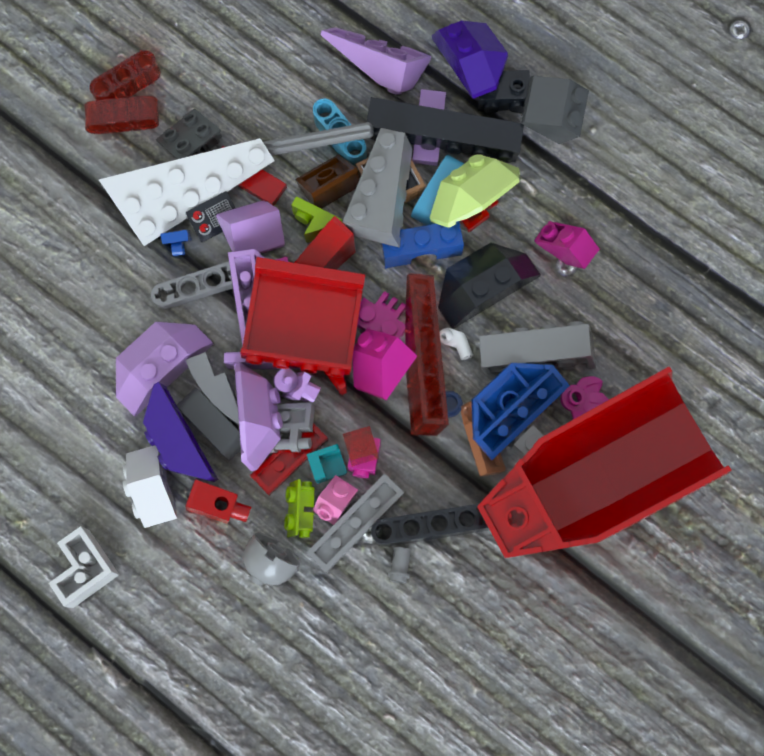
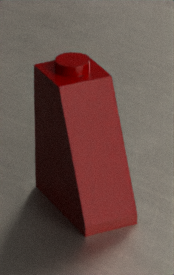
M334 216L294 263L337 270L356 253L354 234Z

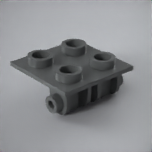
M194 108L171 128L165 130L156 141L176 159L201 154L200 148L204 152H208V149L210 150L220 143L219 139L222 138V135L220 133L221 130Z

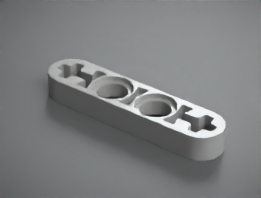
M229 261L159 283L151 291L152 301L159 309L165 310L232 289ZM223 271H227L230 281L227 282ZM212 274H217L221 276V282L217 286H209L207 284L208 277ZM187 282H192L196 284L195 291L192 294H184L182 292L183 285ZM173 287H176V290L180 297L177 298L175 296V291L173 290ZM163 291L170 294L164 302L159 298Z

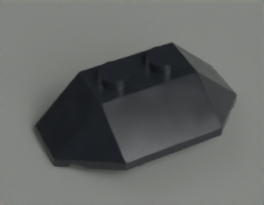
M490 242L446 269L438 309L450 328L454 329L534 281L541 274L526 253Z

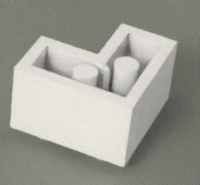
M155 445L126 453V465H123V473L126 479L123 481V488L126 496L132 497L134 516L136 519L141 518L144 528L177 519L176 502L167 481V470L162 467L157 458L160 453Z
M80 526L57 543L72 567L49 582V585L64 607L74 608L120 574L90 530Z

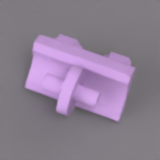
M281 369L274 375L275 387L283 392L281 396L287 400L314 402L321 389L319 386L309 382L311 375L306 372Z

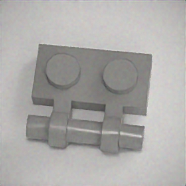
M312 402L277 404L278 412L283 422L280 433H290L289 439H280L270 453H277L278 450L301 452L302 449H311V438H301L302 432H312L315 406Z

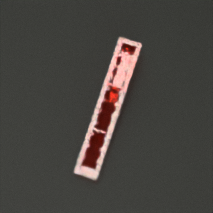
M408 273L406 284L405 345L417 355L406 372L411 435L437 436L449 425L434 275Z

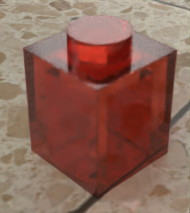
M370 426L343 434L352 466L378 459V452Z

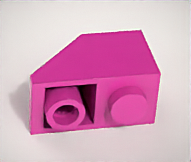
M549 221L541 229V232L534 240L537 245L566 265L582 269L588 266L600 250L585 228Z

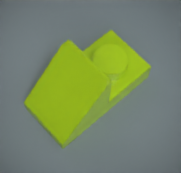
M297 196L291 204L294 217L303 224L310 223L304 233L306 243L312 242L335 216Z

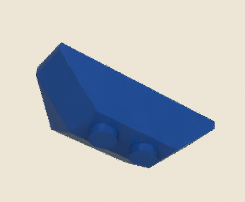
M510 363L471 399L473 440L490 460H493L570 385L554 365Z

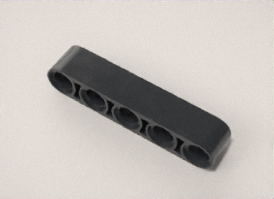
M479 504L380 519L373 524L371 535L377 545L388 547L489 531V528L477 507ZM463 513L470 514L474 519V524L469 527L462 526L459 522V516ZM434 518L444 519L447 527L443 531L434 530L431 526V521ZM408 522H415L419 526V532L416 535L409 536L403 530L404 525ZM379 527H389L392 531L391 537L387 540L379 539L376 536V531Z

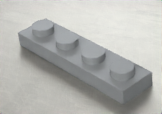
M384 473L306 553L328 573L372 528L373 524L404 495V492Z

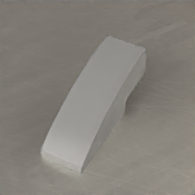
M206 352L186 359L185 361L193 378L205 396L229 421L239 427L237 400L227 375L222 373L216 376L211 360Z

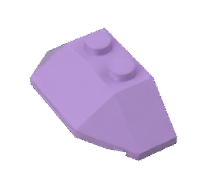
M255 249L228 252L242 346L255 276L256 258H265Z
M155 322L116 357V398L136 417L148 406L155 383L160 382L168 387L189 368L185 360L206 352L213 345V342L196 325Z
M236 362L234 363L241 461L251 471H255L280 440V428L283 427L282 418L277 404H280V395L278 389L273 388L266 378L244 364Z

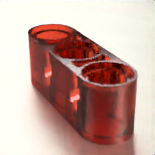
M142 50L93 79L89 89L100 108L110 109L159 79L161 70L154 54L148 50ZM151 65L149 68L143 69L145 66ZM129 78L127 81L121 82L123 79ZM108 91L106 94L100 95L102 92Z
M153 96L89 101L84 105L85 130L91 134L148 130L159 126L158 100Z

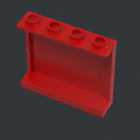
M257 257L245 335L240 351L241 358L246 359V363L253 365H262V362L273 363V367L279 369H289L290 366L300 367L302 372L312 374L317 373V370L328 372L329 376L336 378L350 375L365 274Z

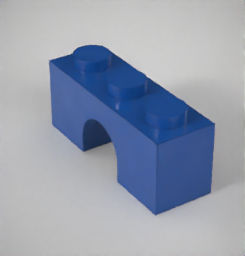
M456 221V225L450 228L431 224L400 230V248L381 243L385 269L409 265L412 259L421 255L433 254L436 255L437 260L461 256L464 247L459 221Z

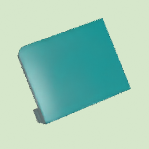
M338 444L306 454L316 484L331 480L335 475L340 477L347 474Z

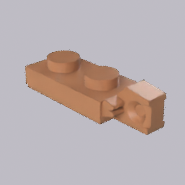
M472 401L461 406V416L480 477L504 472L506 468L501 453L493 460H490L473 440Z

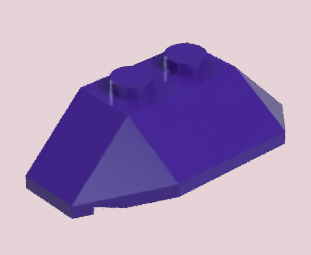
M461 20L437 30L432 35V40L472 99L497 89L508 58V52L486 23Z
M160 382L155 383L143 424L147 429L144 432L146 439L152 446L155 445L160 453L157 456L160 464L165 470L169 469L178 474L216 482L219 480L173 400L168 388Z

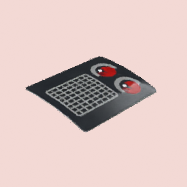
M225 191L188 210L186 215L199 240L203 243L223 232L216 215L236 208L228 192Z

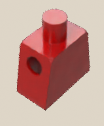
M195 479L186 503V511L228 524L230 517L247 522L251 506L236 502L238 497L236 493ZM217 501L226 502L227 508L225 510L217 509L215 503Z

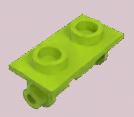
M301 479L290 482L286 489L285 499L289 504L288 514L285 515L284 528L287 530V538L297 536L298 532L299 537L310 538V533L313 532L314 513L304 512V507H314L315 488L312 487V482H301Z

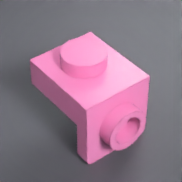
M335 475L318 496L313 512L321 519L334 525L354 499L358 489Z

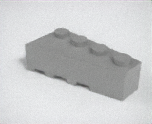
M384 128L380 129L343 219L344 225L355 237L399 248L401 241L400 229L403 226L404 218L402 215L403 206L407 196L406 183L409 180L413 150L406 134L403 132Z
M581 321L570 322L564 327H556L553 324L543 325L537 330H529V328L524 327L516 328L511 333L489 331L487 335L479 336L481 368L486 374L500 373L510 363L555 365L558 368H562V370H573L577 364H586V369H596L594 338L589 324H584Z

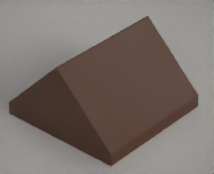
M338 154L295 180L309 203L322 209L355 190L359 182V174L353 164Z

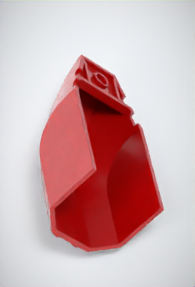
M669 366L539 438L526 455L514 465L515 467L492 489L477 507L503 556L510 558L601 542L720 479L732 470L729 465L724 467L711 449L673 383L672 370Z

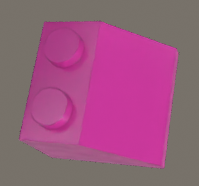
M367 328L358 337L353 350L354 387L357 390L387 400L417 355L398 337Z

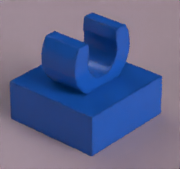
M190 230L161 233L162 244H171L173 256L185 255L183 242L192 241Z

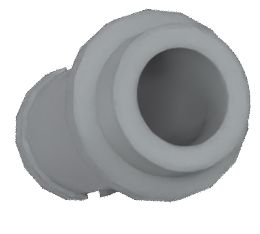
M393 547L391 572H388V576H390L391 582L407 583V578H410L408 567L411 549Z

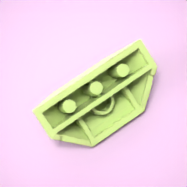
M481 154L470 157L465 164L453 170L449 176L441 181L429 217L430 221L450 228L456 225V221L465 220L485 210L520 182L519 168Z

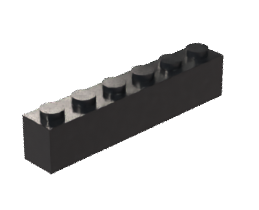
M374 97L370 98L366 121L373 126L374 135L370 139L376 141L380 129L384 128L405 133L410 144L421 145V148L426 150L440 148L450 154L465 153L472 156L481 154L505 163L516 162L521 150L524 125L518 122Z

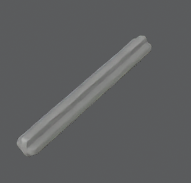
M366 122L264 141L263 143L271 156L371 138L374 135L372 124Z

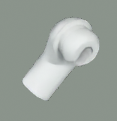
M452 328L440 330L438 333L439 341L456 348L461 360H466L473 356L467 337L463 332Z

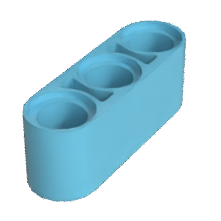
M324 98L314 103V122L319 131L351 125L331 100ZM322 113H330L327 117L319 116ZM363 139L331 145L339 155L355 167L356 163L367 159L366 143ZM352 150L361 151L358 155L350 154Z
M450 155L445 156L417 201L411 218L424 225L435 224L430 221L429 217L440 183L453 170L458 169L465 163Z

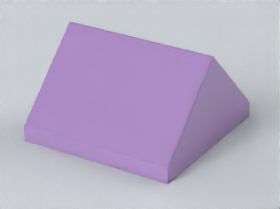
M259 201L216 215L232 252L255 249L261 254L284 247L285 245L279 209L267 201Z

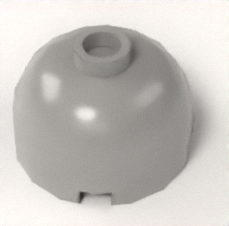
M256 532L250 538L244 550L243 562L246 570L250 573L248 577L260 586L264 583L271 586L283 584L295 574L300 565V560L290 549L287 548L284 551L276 545L279 541L261 532Z

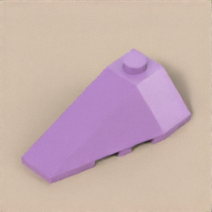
M334 27L321 31L323 38L377 84L386 87L387 91L393 94H402V92L413 89L431 60L430 55L405 46H401V49L387 47V41H365L364 35Z

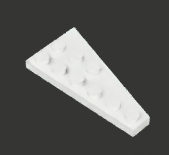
M259 138L99 179V181L143 246H146L160 237L161 233H166L188 218L186 215L188 210L225 191H230L275 160Z

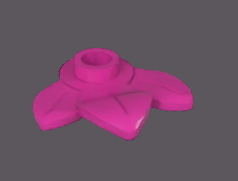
M594 376L583 377L576 385H570L560 395L562 406L571 411L573 419L609 400L603 393H600L603 383L600 378ZM572 394L576 395L577 402L573 401Z

